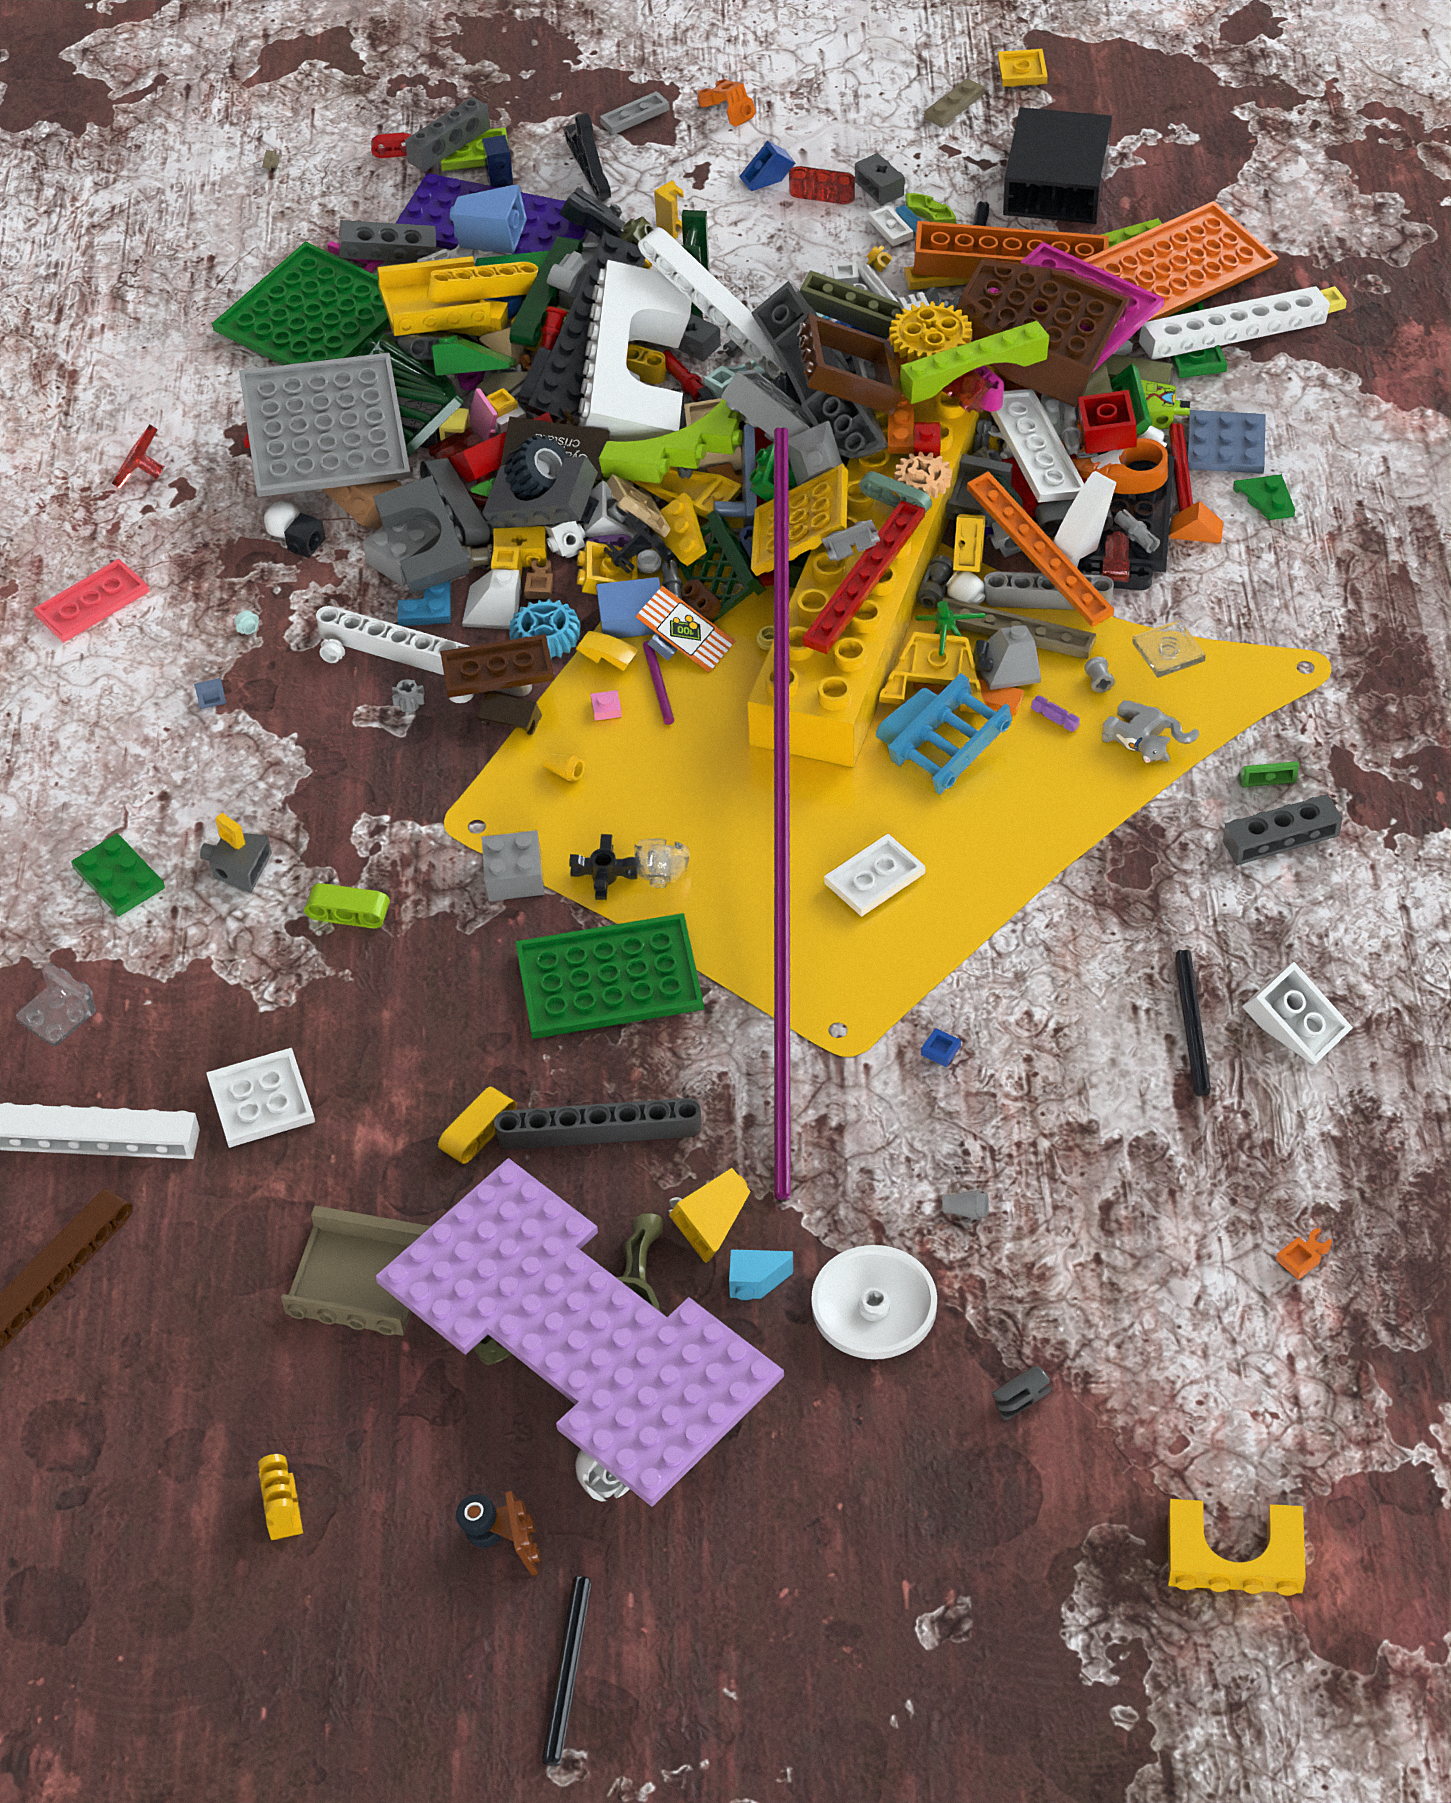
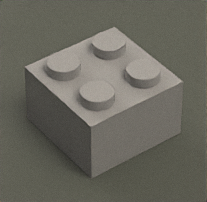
M537 830L482 837L484 878L489 901L545 895L541 849Z

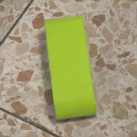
M317 883L311 888L304 912L309 918L317 921L366 928H380L383 925L390 899L386 894L379 891Z

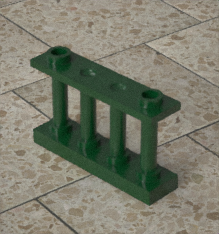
M683 210L681 216L683 245L681 246L710 273L707 211ZM692 302L691 314L703 319V312Z

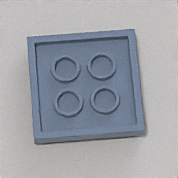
M1190 410L1188 436L1189 469L1264 474L1266 414Z

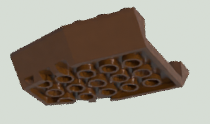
M983 259L980 260L963 291L955 311L961 309L962 316L967 315L968 322L972 323L971 342L1038 321L1050 336L1046 360L1025 367L1007 362L989 365L1010 381L1077 408L1078 397L1084 395L1089 378L1117 323L1126 314L1133 297L1067 269ZM994 287L1000 292L992 293L988 291V288ZM1040 306L1043 307L1046 311L1037 312L1034 309V307ZM1086 325L1092 331H1083L1080 327Z

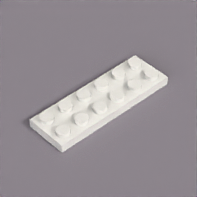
M1034 390L1004 391L1002 408L992 411L991 414L1038 503L1075 499L1084 482Z

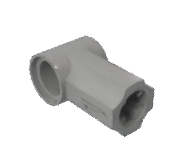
M575 251L571 254H566L559 265L554 264L547 278V284L570 293L575 286L577 277L585 266L582 255Z

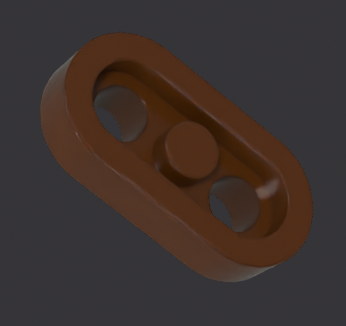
M692 579L683 586L681 590L682 601L709 621L719 614L721 601L705 584L697 579Z

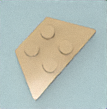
M612 474L607 484L612 491L610 494L618 501L617 506L627 513L631 512L643 523L650 526L663 537H666L671 528L649 492L642 487L636 489L633 487L634 484Z

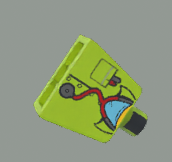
M1141 380L1152 422L1151 426L1157 429H1170L1169 426L1174 421V415L1189 416L1190 401L1175 400V386Z

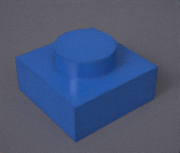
M935 1028L921 1047V1055L947 1067L961 1048V1040Z

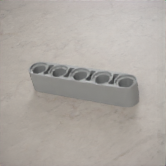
M996 571L985 576L984 595L986 597L984 602L989 606L1076 610L1043 573ZM1084 575L1108 603L1112 605L1113 580L1103 575Z

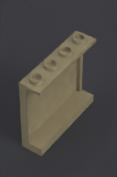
M315 1205L311 1214L313 1229L289 1295L282 1294L281 1296L285 1314L296 1319L310 1318L319 1320L324 1324L337 1323L348 1325L356 1330L370 1329L384 1335L397 1334L404 1336L412 1311L377 1283L376 1275L431 1226Z

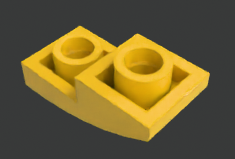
M588 631L576 647V650L596 663H599L604 658L622 671L627 668L638 652V649L620 639L593 631Z

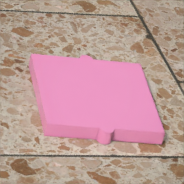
M478 388L475 389L473 403H471L470 421L471 427L481 442H484L495 434L498 414L481 389Z

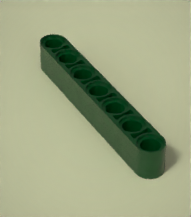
M560 236L556 238L512 323L509 335L511 344L534 348L537 346L542 336L541 327L545 325L547 317L546 307H556L559 302L558 293L560 289L547 284L549 272L554 264L559 265L566 254H571L575 251L582 255V240Z

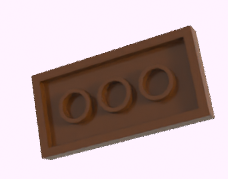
M546 634L440 651L448 698L554 681Z

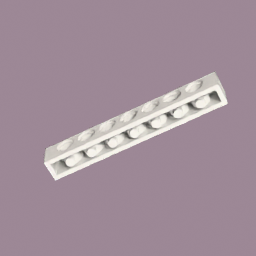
M1315 286L1146 322L1141 327L1139 343L1151 360L1211 348L1216 345H1225L1326 323L1330 303Z

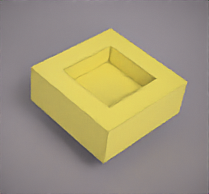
M1335 286L1320 290L1330 303L1328 313L1346 308L1347 301Z

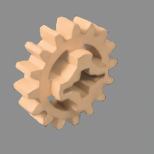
M919 452V456L915 457L913 454H909V460L902 458L901 464L896 465L895 480L924 491L935 499L938 496V492L945 494L946 487L951 486L952 469H949V462H942V456L933 458V453L931 452L928 456H924L923 452Z

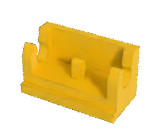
M671 180L654 190L656 227L663 228L676 239L678 233L675 227L682 230V221L678 219L677 194L682 198L684 194L683 190Z

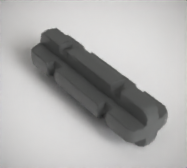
M981 418L976 423L975 430L977 433L974 436L973 454L984 446L988 450L990 438L988 431H991L992 424L988 419Z

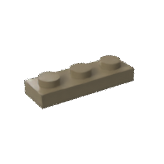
M968 78L926 109L924 111V119L943 127L985 94V87Z

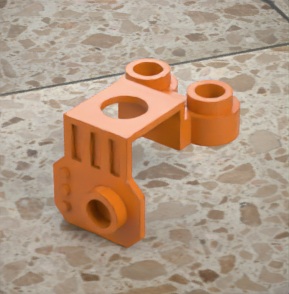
M722 79L715 83V88H705L698 91L697 100L699 107L702 108L717 105L727 100L728 108L726 113L729 123L735 127L747 122L755 115L756 110L753 100L747 96L744 83Z

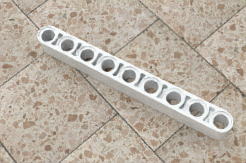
M656 227L639 241L638 247L642 255L770 377L775 380L777 376L785 374L784 366L752 316V312L663 228Z
M333 606L322 607L316 613L319 634L324 640L336 639L343 646L444 675L440 651L469 647L465 644ZM532 684L496 691L521 697L531 692Z

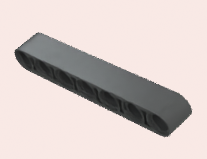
M692 1098L507 1110L499 1113L494 1121L498 1144L502 1148L510 1150L683 1138L695 1136L702 1127L700 1105Z

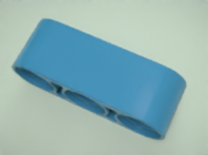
M928 688L918 691L880 723L876 731V737L890 745L938 695Z

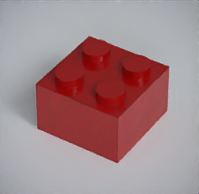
M1129 390L1078 397L1079 423L1086 454L1137 447L1136 420Z

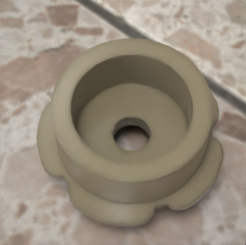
M275 149L274 151L266 150L262 168L269 169V172L272 171V168L277 169L280 155H276Z

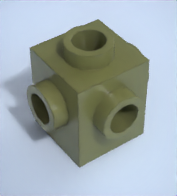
M643 216L636 220L631 219L623 226V233L620 239L638 246L639 241L654 230V228Z

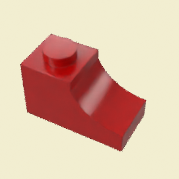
M914 422V456H919V452H923L924 456H928L931 452L933 453V458L939 457L941 447L940 422Z

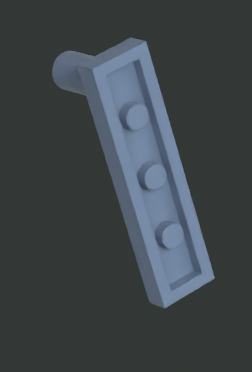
M744 425L742 431L743 502L714 501L713 510L715 509L722 517L743 518L744 528L754 526L755 508H757L756 494L750 491L752 483L749 481L750 474L756 469L755 431L751 425Z

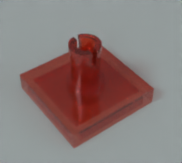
M150 424L129 451L112 481L113 485L120 489L137 467L154 477V479H158L165 466L146 455V450L158 430Z

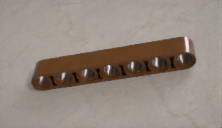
M110 1189L101 1190L0 1293V1352L126 1223L133 1210V1205Z

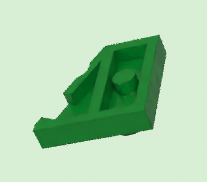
M1282 474L1234 481L1233 490L1236 493L1242 492L1246 495L1248 503L1254 508L1259 509L1261 514L1268 520L1295 516V507Z

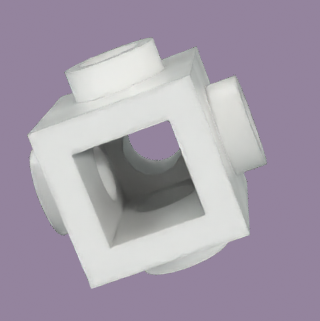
M576 521L545 525L549 538L546 539L547 544L553 553L555 552L562 557L569 558L577 555L579 549L585 547L583 540L586 538L585 532Z

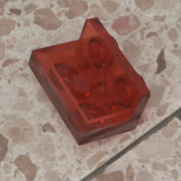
M973 369L953 380L942 391L953 399L955 397L959 398L958 404L969 413L975 410L981 414L984 409L978 404L992 387V384Z

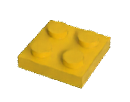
M1043 49L998 51L997 59L1002 87L1047 84L1048 76Z

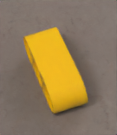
M488 1087L443 1132L438 1142L439 1149L462 1164L468 1163L496 1134L494 1124L496 1116L503 1111L516 1110V1101L494 1087Z

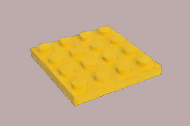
M843 463L789 491V561L794 560L798 555L809 549H816L823 543L822 539L828 537L831 533L847 529L848 470ZM774 499L755 508L751 570L756 576L774 569Z

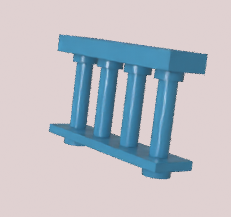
M962 673L888 746L891 761L899 767L905 760L910 759L934 776L932 780L935 792L939 795L946 788L952 787L957 777L1001 732H1005L1012 722L1010 707L1006 703L995 712L970 695L972 692L969 678ZM960 704H966L988 720L979 731L953 714ZM947 722L969 737L970 740L959 749L934 731L942 723ZM924 741H929L952 758L941 768L916 749Z

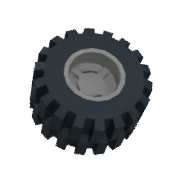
M535 435L525 440L509 453V457L505 460L507 465L504 467V473L507 474L505 479L507 483H510V490L512 492L515 491L518 499H524L525 501L536 499L545 494L555 483L564 458H570V455L564 451L565 448L562 445L559 446L558 441L555 439L549 440L548 436L543 435L540 437Z

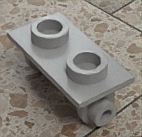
M872 519L857 522L851 528L833 532L828 537L822 539L830 561L836 560V562L854 555L851 548L852 545L856 544L858 552L876 546V543L880 541L878 531Z

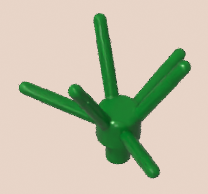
M940 601L937 603L938 612L936 615H918L915 619L917 621L937 622L934 634H940L941 631L939 655L943 656L946 632L951 630L955 636L962 637L955 626V620L985 618L986 614H954L948 608L946 601Z

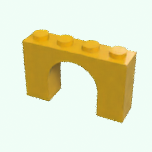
M1170 1499L1168 1509V1586H1177V1588L1182 1590L1210 1588L1216 1592L1244 1590L1250 1594H1258L1263 1591L1278 1592L1284 1596H1291L1296 1593L1302 1594L1306 1579L1303 1506L1270 1504L1266 1520L1267 1549L1254 1560L1232 1562L1215 1554L1205 1540L1203 1501Z

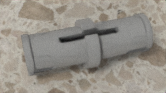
M1123 509V513L1119 511L1116 514L1114 522L1128 533L1127 536L1132 541L1135 540L1148 553L1154 552L1158 548L1160 540L1146 529L1147 526L1142 521L1136 520L1125 509Z

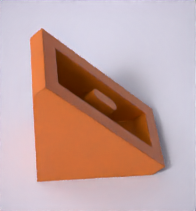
M1198 501L1172 516L1169 539L1221 543L1223 521L1201 501Z

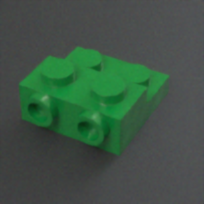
M774 443L765 449L762 448L755 457V461L758 463L757 468L749 476V481L752 483L750 491L767 502L774 499ZM788 458V489L790 491L798 486Z

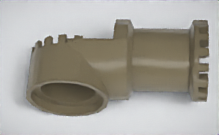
M488 544L487 547L471 549L470 546H461L462 549L467 548L472 562L468 563L469 570H473L476 566L490 565L491 567L493 556L492 544Z

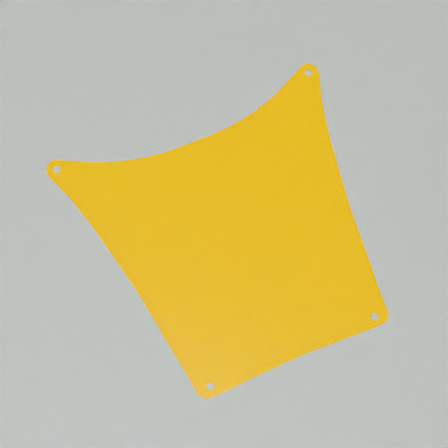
M742 469L734 471L736 476L742 475ZM696 514L700 528L709 522V519ZM724 517L731 528H744L743 518ZM940 543L936 556H947L954 564L955 549ZM707 553L699 557L698 560H705ZM714 553L712 560H720L722 553ZM660 556L661 563L665 562V560ZM982 563L980 572L972 573L984 582L985 576L988 573L1001 571ZM695 565L692 576H699L702 566ZM717 566L709 567L707 577L715 576ZM725 566L722 577H729L732 567ZM661 567L653 573H643L637 569V580L659 577L660 588L662 587L664 579ZM679 567L678 577L682 580V585L684 586L688 581ZM704 583L709 589L711 588L712 583ZM719 583L716 594H723L720 589L722 583ZM765 586L766 590L759 596L755 592L751 593L713 623L733 638L735 643L709 673L679 650L669 660H666L655 651L674 716V722L670 725L665 724L663 721L643 649V643L650 641L655 634L617 638L638 649L635 657L624 671L604 658L599 663H596L577 651L538 699L537 704L542 717L537 724L534 734H527V731L522 728L516 727L480 774L447 811L444 819V828L451 837L483 854L482 837L537 830L541 849L544 886L606 917L616 924L684 913L696 970L774 1018V750L749 745L748 699L769 650H764L758 646L757 634L765 626H774V586ZM789 587V602L795 590L792 587ZM947 588L944 597L950 598V597L947 595V591H948V588ZM983 600L979 606L1095 633L1096 640L1088 659L1036 647L1041 683L1014 686V688L1024 690V697L1016 715L1011 714L1012 722L1005 732H1001L957 777L953 786L948 789L946 788L940 795L935 792L932 780L934 776L910 759L905 760L899 767L891 761L888 750L889 745L876 737V731L880 723L901 706L899 704L878 703L854 768L789 754L790 1029L838 1056L852 1057L868 1051L908 1011L973 954L1065 868L1201 760L1264 716L1322 685L1331 674V663L1327 657L1317 651L1212 640L1178 634L1112 616L1091 627L1077 610L993 607L987 605ZM918 601L890 674L898 665L900 657L914 632L934 634L937 626L935 621H917L915 617L918 615H936L938 607L926 608ZM601 621L593 632L602 633ZM957 628L962 637H968L973 653L977 640L987 641L992 637ZM951 630L946 632V635L955 636ZM1094 657H1104L1107 660L1108 672L1115 679V684L1106 692L1099 693L1093 691L1091 677L1084 670L1086 662ZM1307 661L1312 663L1315 669L1310 674H1303L1297 670V664ZM975 668L977 678L984 680L981 673ZM907 681L904 703L920 691L913 689V682ZM617 690L622 717L595 721L591 694ZM1040 695L1048 700L1047 703L1051 701L1069 712L1068 715L1072 713L1079 717V727L1074 732H1071L1063 727L1064 724L1060 726L1043 716V712L1039 714L1032 710L1031 703L1033 699ZM1123 700L1158 708L1165 715L1173 717L1181 723L1182 733H1189L1193 729L1199 731L1198 738L1190 744L1179 743L1172 736L1171 728H1165L1158 735L1170 738L1169 743L1166 745V752L1170 757L1169 762L1158 760L1147 763L1143 760L1140 752L1127 749L1115 740H1111L1108 743L1102 740L1103 723L1109 716L1117 717L1126 723L1131 721L1117 715L1118 706ZM960 705L953 712V714L978 731L988 721L979 713L960 711ZM947 722L942 723L934 731L959 749L970 740L969 737ZM924 741L916 749L941 768L952 758L929 741ZM550 752L578 755L585 763L582 777L579 780L567 781L544 768L543 758L545 754ZM473 820H481L486 824V828L483 832L475 834L468 830V825ZM601 834H612L613 852L616 859L637 857L638 878L628 879L617 876V879L608 885L607 900H595L596 890H594L592 875L572 877L570 876L571 867L569 866L570 854L590 858L595 850L600 849ZM889 834L925 865V874L861 917L824 883V876ZM833 1023H842L847 1027L848 1031L845 1036L835 1038L829 1034L828 1029Z

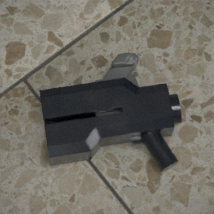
M579 187L567 198L559 213L574 225H582L600 237L599 243L604 232L620 238L623 233L622 228L625 225V222L620 219L622 210L618 205L611 204L608 207Z

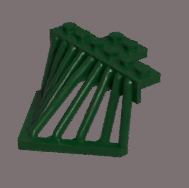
M384 332L375 339L371 337L367 339L361 346L363 351L355 357L390 353L397 397L442 405L436 413L429 415L426 412L398 404L401 416L425 423L415 433L402 427L404 439L407 440L405 445L407 456L409 457L463 404L464 400L453 382L446 375H436L435 371L402 351Z

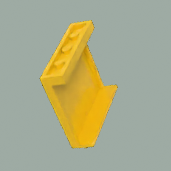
M473 256L377 267L378 288L394 336L491 324L490 302H485L484 299L436 303L427 298L431 272L444 269L475 267Z

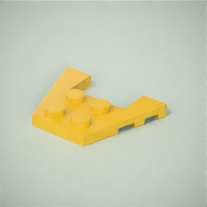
M914 632L900 657L898 665L890 674L885 688L880 692L879 702L903 705L907 681L948 686L962 673L969 678L972 692L970 695L985 704L981 695V687L977 679L968 637L946 635L944 655L940 656L941 634ZM966 704L960 705V711L977 713Z

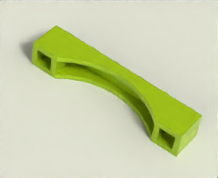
M1034 321L903 364L900 370L903 394L910 404H914L936 396L953 380L978 367L1003 362L1015 363L1025 367L1046 360L1050 336L1038 321Z

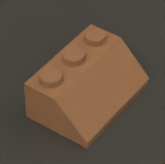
M397 480L322 490L358 523L378 530L383 524L376 510L373 496L403 485Z

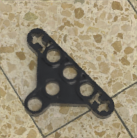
M588 113L576 115L575 124L564 126L566 142L597 199L601 201L611 198L610 186L603 173L595 145L591 118Z

